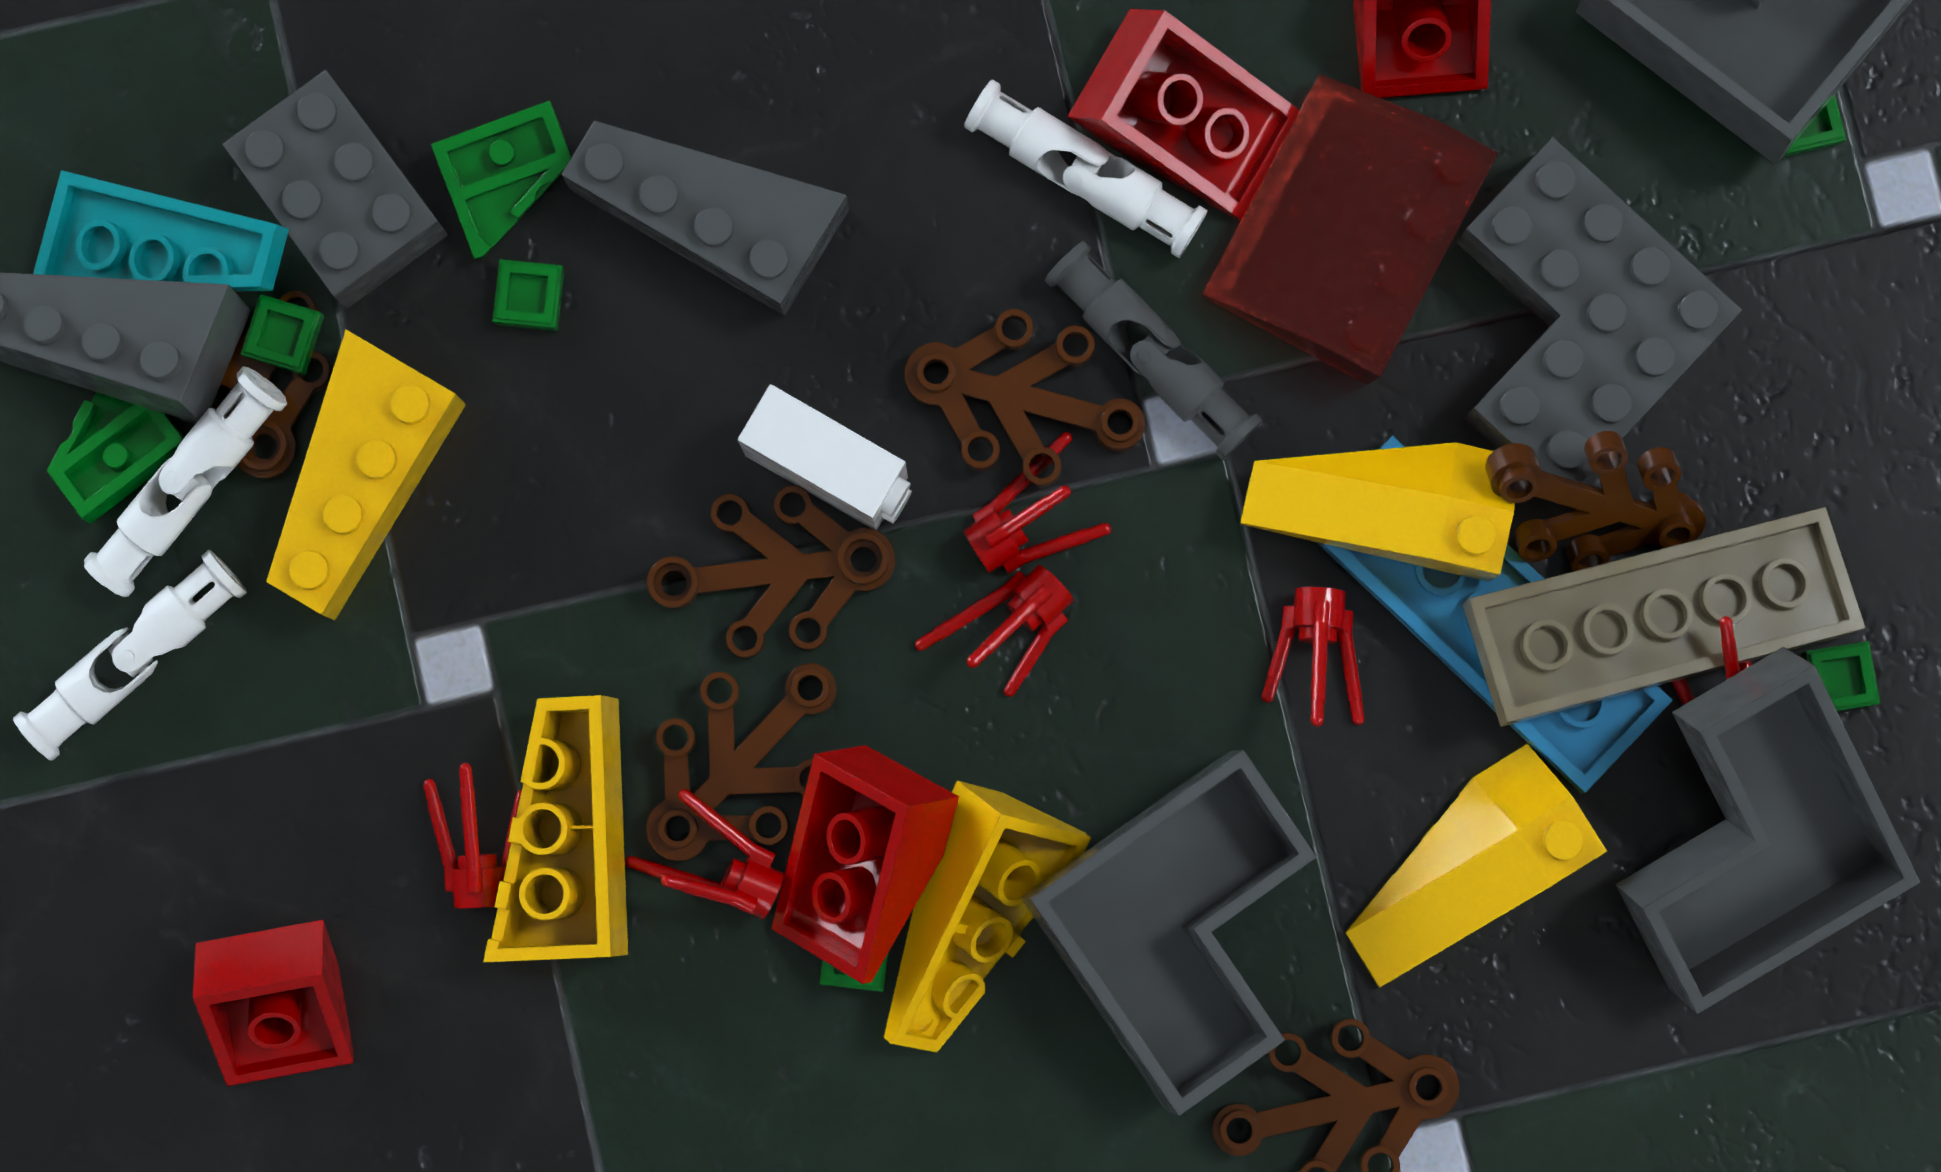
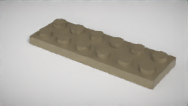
M1826 507L1469 598L1463 603L1500 727L1723 669L1725 666L1719 623L1720 619L1724 616L1730 617L1733 622L1739 664L1767 657L1782 647L1791 651L1852 635L1865 629Z

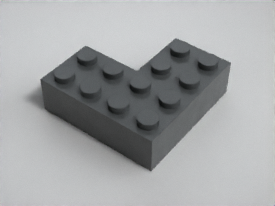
M1580 0L1576 13L1761 155L1777 165L1913 0Z
M1552 137L1465 229L1456 242L1549 327L1464 419L1496 449L1512 443L1528 445L1534 450L1541 471L1582 482L1592 472L1584 451L1586 441L1594 434L1602 431H1614L1623 438L1735 319L1742 309L1560 142Z
M1785 647L1778 649L1672 712L1725 820L1615 884L1668 988L1697 1014L1920 883L1815 665Z
M1244 750L1228 751L1020 897L1166 1111L1177 1116L1182 1115L1285 1041L1212 934V931L1317 858Z

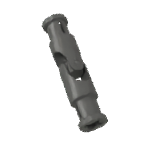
M1085 240L1077 244L1053 267L1044 281L1050 287L1058 285L1084 312L1082 320L1135 372L1149 380L1154 391L1183 422L1191 420L1217 446L1215 454L1221 460L1225 459L1263 420L1257 414L1249 416L1222 389L1224 381L1193 351L1185 348L1173 330L1123 279L1115 281L1089 254L1091 247ZM1128 320L1142 324L1151 333L1144 340L1132 345L1127 332Z

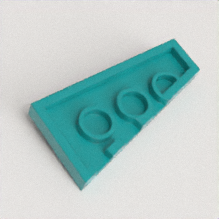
M61 170L33 274L229 284L235 292L273 291L289 228Z

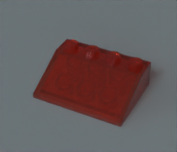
M1319 74L1201 296L1368 385L1381 377L1498 153L1440 121Z

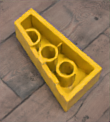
M345 330L266 582L319 614L335 621L466 404L452 391L350 331Z
M602 695L538 698L520 780L523 783L518 811L516 817L512 818L508 842H511L506 870L503 881L499 882L495 902L497 913L492 938L487 941L483 962L628 955L619 699Z

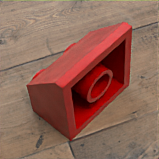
M1353 0L1363 99L1488 89L1491 0Z
M324 920L196 943L193 1000L227 1086L354 1063L339 964Z

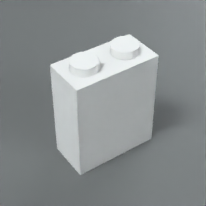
M771 384L737 439L747 458L876 531L883 519L894 524L912 493L909 489L911 483L906 481L908 474L904 460Z

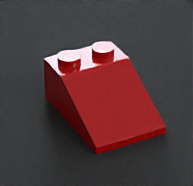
M1130 9L1068 117L1115 151L1230 217L1242 221L1304 113L1167 11Z
M867 745L814 754L771 929L862 984L872 982L944 856L959 796Z

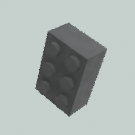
M326 69L222 144L283 227L289 228L288 235L331 294L346 309L448 236L445 229Z

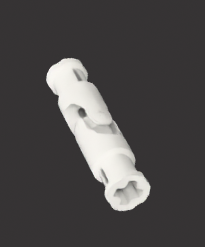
M993 79L983 89L964 123V128L971 132L979 129L1010 148L1009 156L1067 191L1087 200L1093 207L1129 229L1135 230L1140 227L1171 246V254L1178 258L1181 257L1207 214L1208 210L1198 206L1193 209L1162 190L1163 182L1125 159L1108 152L1100 144L1043 109L1037 107L1031 110L1001 92V85ZM1059 151L1072 152L1077 155L1071 166L1066 164Z
M243 366L236 374L238 383L216 409L208 408L178 445L175 454L158 469L116 521L119 528L98 553L90 552L84 559L85 569L101 585L117 595L129 597L135 589L133 580L154 555L162 556L209 499L212 490L218 482L225 479L253 446L252 436L273 410L282 411L287 405L286 397L255 370ZM168 494L174 495L182 501L171 512H168L166 506Z
M208 549L201 555L203 563L175 587L165 586L144 605L142 613L135 622L131 633L127 632L129 630L128 627L113 632L56 680V690L28 714L20 711L13 717V721L20 732L38 752L48 760L53 761L60 755L58 747L68 737L86 723L92 725L97 723L153 673L158 661L155 660L149 666L153 661L152 657L165 654L173 649L185 647L206 628L204 621L233 596L241 598L247 593L246 588L235 574L211 550ZM210 582H214L215 586L197 602L193 601V597ZM107 648L116 668L134 678L128 685L113 689L99 682L95 674V664L99 655Z

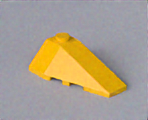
M1454 442L1254 461L1240 524L1490 582L1501 574L1515 503L1505 501L1501 496H1497L1491 488L1485 463L1493 451Z
M1525 744L1471 778L1458 794L1459 796L1436 824H1433L1399 869L1391 875L1345 931L1347 938L1379 988L1548 889L1607 852L1573 796L1528 744Z
M958 780L952 793L958 795L959 799L945 853L913 909L884 1033V1038L890 1044L936 1053L984 995L985 983L983 980L1006 952L1013 958L1026 942L1019 935L1032 920L1033 916L1020 897L1083 854L1091 840V837L1085 832L1003 792Z

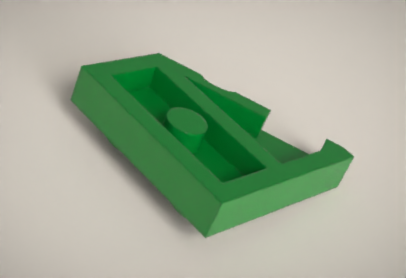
M550 100L431 144L474 259L482 258L490 252L556 181L572 158Z
M96 392L91 402L83 401L73 420V430L70 437L60 444L47 472L79 516L87 523L92 524L153 477L158 469L175 454L178 445L185 437L168 414Z

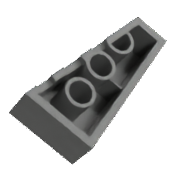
M595 120L561 174L572 192L783 316L788 312L849 211L847 195Z
M0 272V362L197 423L206 410L212 407L251 310L229 284Z

